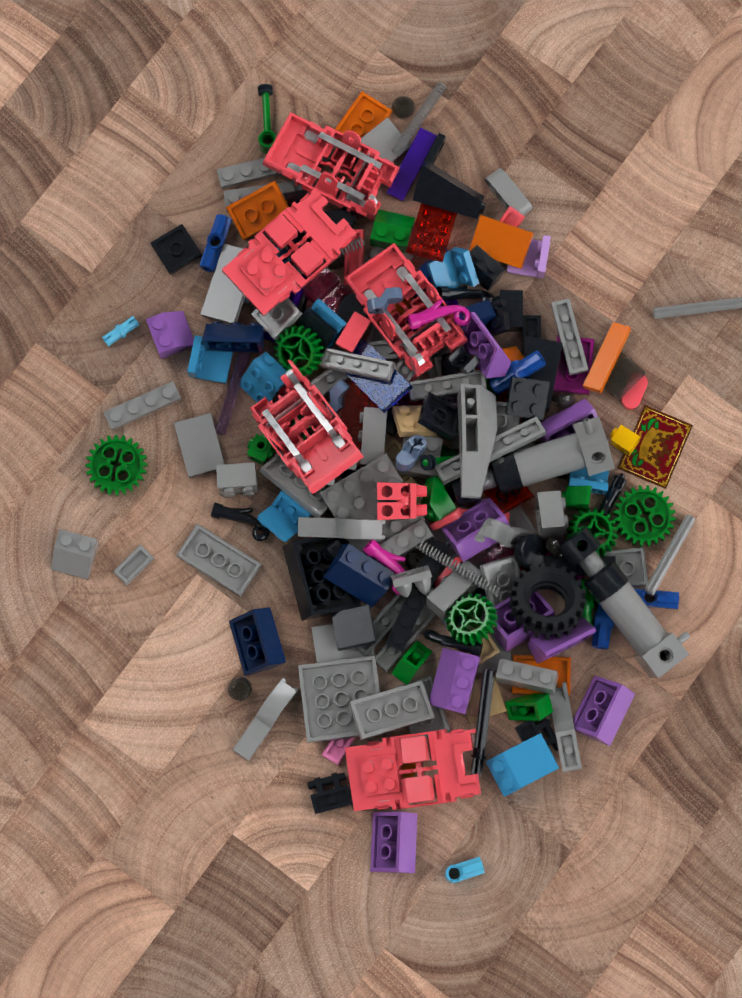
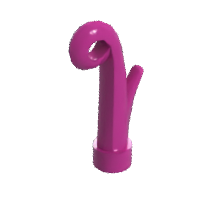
M439 299L426 310L407 315L411 330L420 328L421 325L453 313L455 322L460 326H465L470 322L471 314L468 309L461 305L439 307L443 302V299ZM459 313L464 314V320H460Z
M371 539L365 545L363 551L368 556H372L395 574L405 572L403 567L397 562L405 561L404 557L386 551L374 539ZM392 586L393 591H394L396 594L401 595V594H399V592L396 590V588H394V586Z

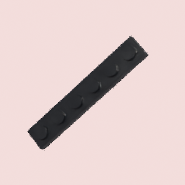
M431 539V546L429 547L428 552L434 546L431 554L437 548L435 555L440 550L438 558L444 552L441 558L442 560L446 555L449 546L437 540ZM425 554L419 567L429 566L432 575V587L442 563L429 557V554ZM412 583L411 592L405 598L385 644L402 653L426 601V596L417 589L414 583Z

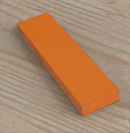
M615 322L612 323L583 384L584 389L602 393L630 334L631 328L629 326Z

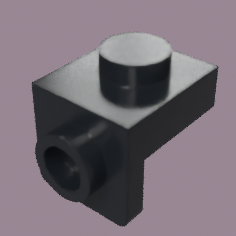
M458 346L447 357L457 372L467 374L473 372L481 361L477 355L468 354L462 346Z

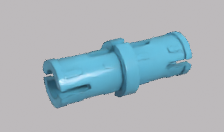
M132 315L122 324H117L115 329L102 336V339L110 347L120 338H125L127 333L140 325Z

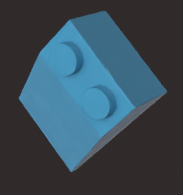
M542 733L486 761L504 797L560 768Z

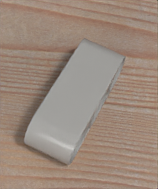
M499 168L485 178L489 189L506 209L512 206L523 215H526L533 209L531 203L503 169Z

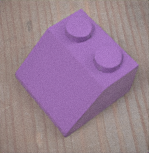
M183 311L164 312L146 319L161 359L193 347L194 338Z

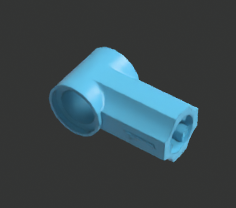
M476 857L449 866L445 870L444 877L447 882L454 884L484 874L485 872L480 857ZM450 869L458 871V879L454 880L449 877Z

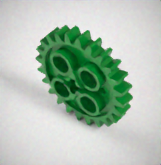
M115 434L113 440H111L109 435L106 442L101 438L100 446L94 443L96 450H89L92 456L86 457L90 463L85 464V467L91 469L86 474L87 476H92L89 479L91 483L96 481L94 484L96 489L101 486V493L107 490L108 496H110L114 491L116 497H118L119 491H122L125 496L127 489L133 492L132 486L140 487L138 480L144 481L141 474H147V471L143 468L148 467V463L143 462L147 459V456L141 455L144 450L143 448L138 449V442L132 445V438L126 441L125 435L119 439L117 434ZM121 449L122 453L119 457V463L121 466H117L115 480L111 481L113 474L115 472L113 464H117L118 452ZM109 450L115 452L111 458L105 457L106 452ZM126 455L133 456L131 462L123 461ZM107 468L110 470V473L107 476H101L100 472L102 469ZM127 473L128 478L121 481L119 480V475Z
M639 485L638 491L631 487V494L625 491V498L619 497L618 500L622 504H615V507L619 510L613 512L614 515L618 516L614 520L615 523H619L616 527L622 530L619 536L626 535V542L632 539L633 546L636 542H639L640 547L644 543H646L647 547H650L652 541L655 545H658V538L664 541V535H670L668 529L674 528L670 523L676 520V518L671 517L676 512L675 510H670L673 503L667 504L669 496L663 498L664 491H661L659 494L656 493L657 487L650 491L649 485L646 486L645 490ZM651 500L654 503V507H646L644 501ZM636 501H639V502H640V504H641V509H640L639 505L636 503ZM627 508H635L636 515L628 514ZM642 512L644 515L648 514L647 519L640 517ZM652 518H660L662 524L655 525L652 522ZM647 523L652 528V532L649 531ZM635 525H642L644 532L638 533L635 530Z

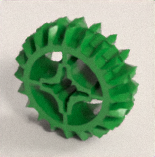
M292 326L291 329H285V333L279 334L280 338L276 340L278 345L274 346L278 353H275L274 356L279 357L277 362L279 364L282 363L284 369H287V371L292 369L288 360L293 361L303 376H306V374L310 375L313 373V370L318 369L317 364H321L320 357L324 356L320 350L324 346H319L318 343L322 339H315L317 336L316 332L311 334L310 328L305 330L304 326H299V328ZM294 336L301 338L297 343L289 342ZM301 359L308 360L305 366L297 365Z
M587 508L585 513L579 510L578 515L574 514L572 516L573 520H569L568 524L570 527H567L566 532L570 534L566 536V539L581 529L578 527L580 523L591 520L590 525L587 527L591 530L593 526L595 538L597 540L607 539L596 550L598 555L600 553L604 557L606 556V551L611 552V546L616 545L615 540L618 539V535L615 532L618 531V527L613 526L615 520L609 521L610 514L606 515V517L603 515L604 510L597 513V508H594L593 512ZM597 522L601 523L605 529L599 528ZM578 542L577 548L581 550V544Z
M469 593L468 598H465L462 595L461 601L456 600V605H451L450 609L452 611L446 612V615L449 617L445 619L446 628L450 632L451 637L455 638L459 643L462 641L464 645H467L470 641V644L474 646L475 642L478 641L482 644V638L489 640L487 634H494L492 628L497 627L495 622L498 620V616L495 614L497 610L493 607V603L490 600L488 601L485 596L481 598L479 594H476L473 597ZM485 610V620L482 622V612ZM460 616H461L463 620H462V622H461V625H462V626H461L460 629H459V628H458V620H459V618H460Z

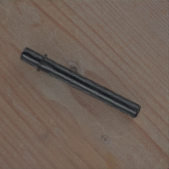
M488 668L483 670L474 750L471 755V774L478 773V775H482L484 759H486L485 748L495 670Z

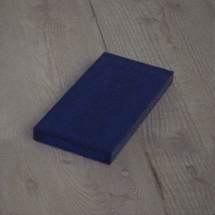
M365 339L353 351V354L385 360ZM395 369L390 382L343 372L383 413L413 388Z

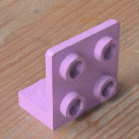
M543 235L542 241L532 239L523 268L520 269L508 265L507 273L544 279L551 236Z

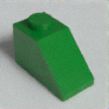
M438 476L426 479L427 497L422 499V504H427V515L425 517L430 522L439 521L454 511L456 506Z
M567 486L566 491H562L561 497H565V509L582 510L585 512L589 506L592 486Z
M417 640L401 658L391 674L408 685L433 651Z
M532 693L505 701L509 720L541 721L553 712L549 693Z

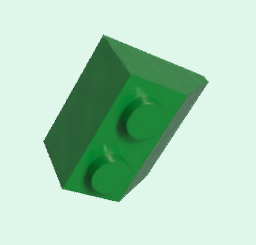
M379 209L374 221L370 245L386 249L395 243L402 253L407 254L415 217Z

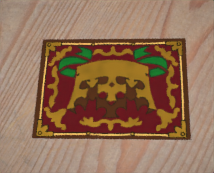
M644 405L633 431L640 436V442L630 456L623 454L618 469L666 489L693 425Z

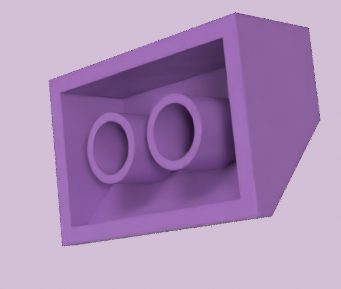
M471 312L470 322L464 330V335L468 342L463 347L468 354H474L480 358L481 361L477 366L485 378L505 377L510 367V359L477 314Z
M583 399L540 422L546 430V435L540 437L541 441L544 443L575 433L573 424L582 422L586 418L598 417L595 408L586 399Z
M490 498L464 512L456 521L441 527L455 553L463 562L497 542L488 537H484L485 541L483 543L477 542L474 539L488 518H493L509 525L506 516Z
M538 591L530 596V606L535 612L544 616H555V611ZM510 597L494 606L497 610L495 614H497L498 620L495 621L497 627L492 628L495 638L506 652L526 641L534 634L532 631L526 634L523 632V625L518 627L515 624L516 617L512 618V608H509Z
M582 617L576 629L572 627L570 634L566 635L563 632L561 638L556 639L555 635H550V640H545V635L539 634L538 638H535L533 634L530 636L531 640L527 643V646L536 663L539 664L587 640L596 632V629Z
M443 648L429 698L430 705L466 714L481 657Z
M594 676L573 719L575 731L610 746L635 693L622 684Z
M373 812L370 872L415 873L417 813Z

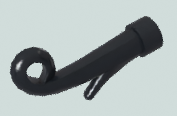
M467 285L459 288H448L447 286H438L436 288L443 301L481 299V301L490 300L491 302L496 300L492 293L484 290L467 289Z
M214 503L211 513L212 518H221L255 526L252 530V537L257 541L266 540L270 533L269 529L264 527L256 517L246 514L253 511L252 507L229 508L223 506V504ZM262 530L263 534L259 535L257 531Z
M425 630L423 632V636L432 642L465 651L471 655L479 657L481 655L483 642L481 644L476 641L473 646L469 641L467 645H464L462 641L459 643L455 638L441 635L434 630Z

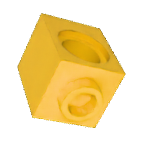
M620 425L618 429L615 427L609 436L611 438L610 445L628 456L631 455L640 442V436L623 425Z

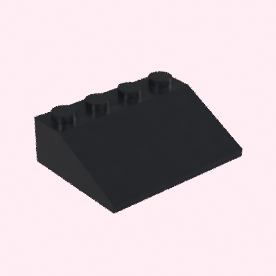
M314 537L294 540L283 546L301 621L331 615L334 612L362 606L359 599L323 578L332 561L322 549L334 538ZM338 538L342 544H345L344 538Z

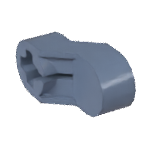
M399 287L386 288L381 297L367 300L368 313H384L389 304L403 301L402 289Z
M340 380L329 391L331 400L329 404L336 414L345 406L343 395L350 388L343 380Z
M412 436L397 454L395 466L399 471H409L425 452L426 439L423 436Z

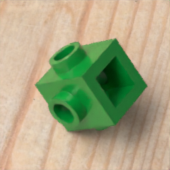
M256 434L255 438H251L247 445L249 449L247 458L263 466L268 458L271 459L274 456L275 449L264 434Z

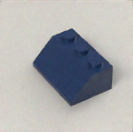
M214 321L211 324H206L202 340L207 351L263 353L265 330L258 323L242 325L238 322H232L229 325Z
M342 544L323 578L363 603L373 607L392 583L391 575H395V573L350 544Z
M270 607L253 609L229 621L244 676L266 671L286 663Z

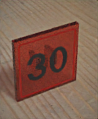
M527 486L502 495L500 488L497 487L483 491L487 498H490L503 514L534 498V495Z

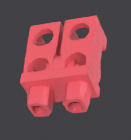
M377 482V500H396V502H377V520L413 519L416 516L427 515V504H416V497H427V486L416 485V483Z

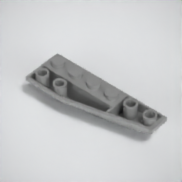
M461 384L457 395L461 498H481L497 432L496 395L481 385Z

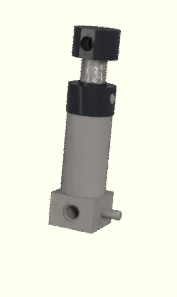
M599 416L592 419L586 418L582 422L573 424L575 430L573 434L510 452L492 461V466L487 470L483 491L497 487L500 488L502 495L584 468L587 469L589 476L614 469L609 444ZM460 477L451 481L459 507L481 500V498H461Z
M587 526L581 528L557 547L571 567L578 563L582 566L589 576L584 586L637 654L634 657L650 678H660L689 655L682 646V643L690 638L689 633L685 631L677 638L673 633H667L628 582L629 580L615 561L604 564L596 552L601 544ZM578 542L581 544V550H580V551H579L578 548H577V543H578ZM661 651H662V653H663L662 659H660V652H661Z

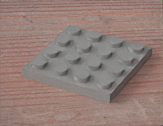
M386 453L335 483L334 486H330L320 492L335 518L374 520L377 519V502H396V500H377V482H404ZM423 515L416 516L413 519L386 520V524H382V535H385V539L374 540L380 545L420 520L424 519L425 521L426 519ZM348 539L351 546L366 554L363 549L371 539Z
M367 656L298 665L307 743L359 737L348 703L380 693L376 657Z

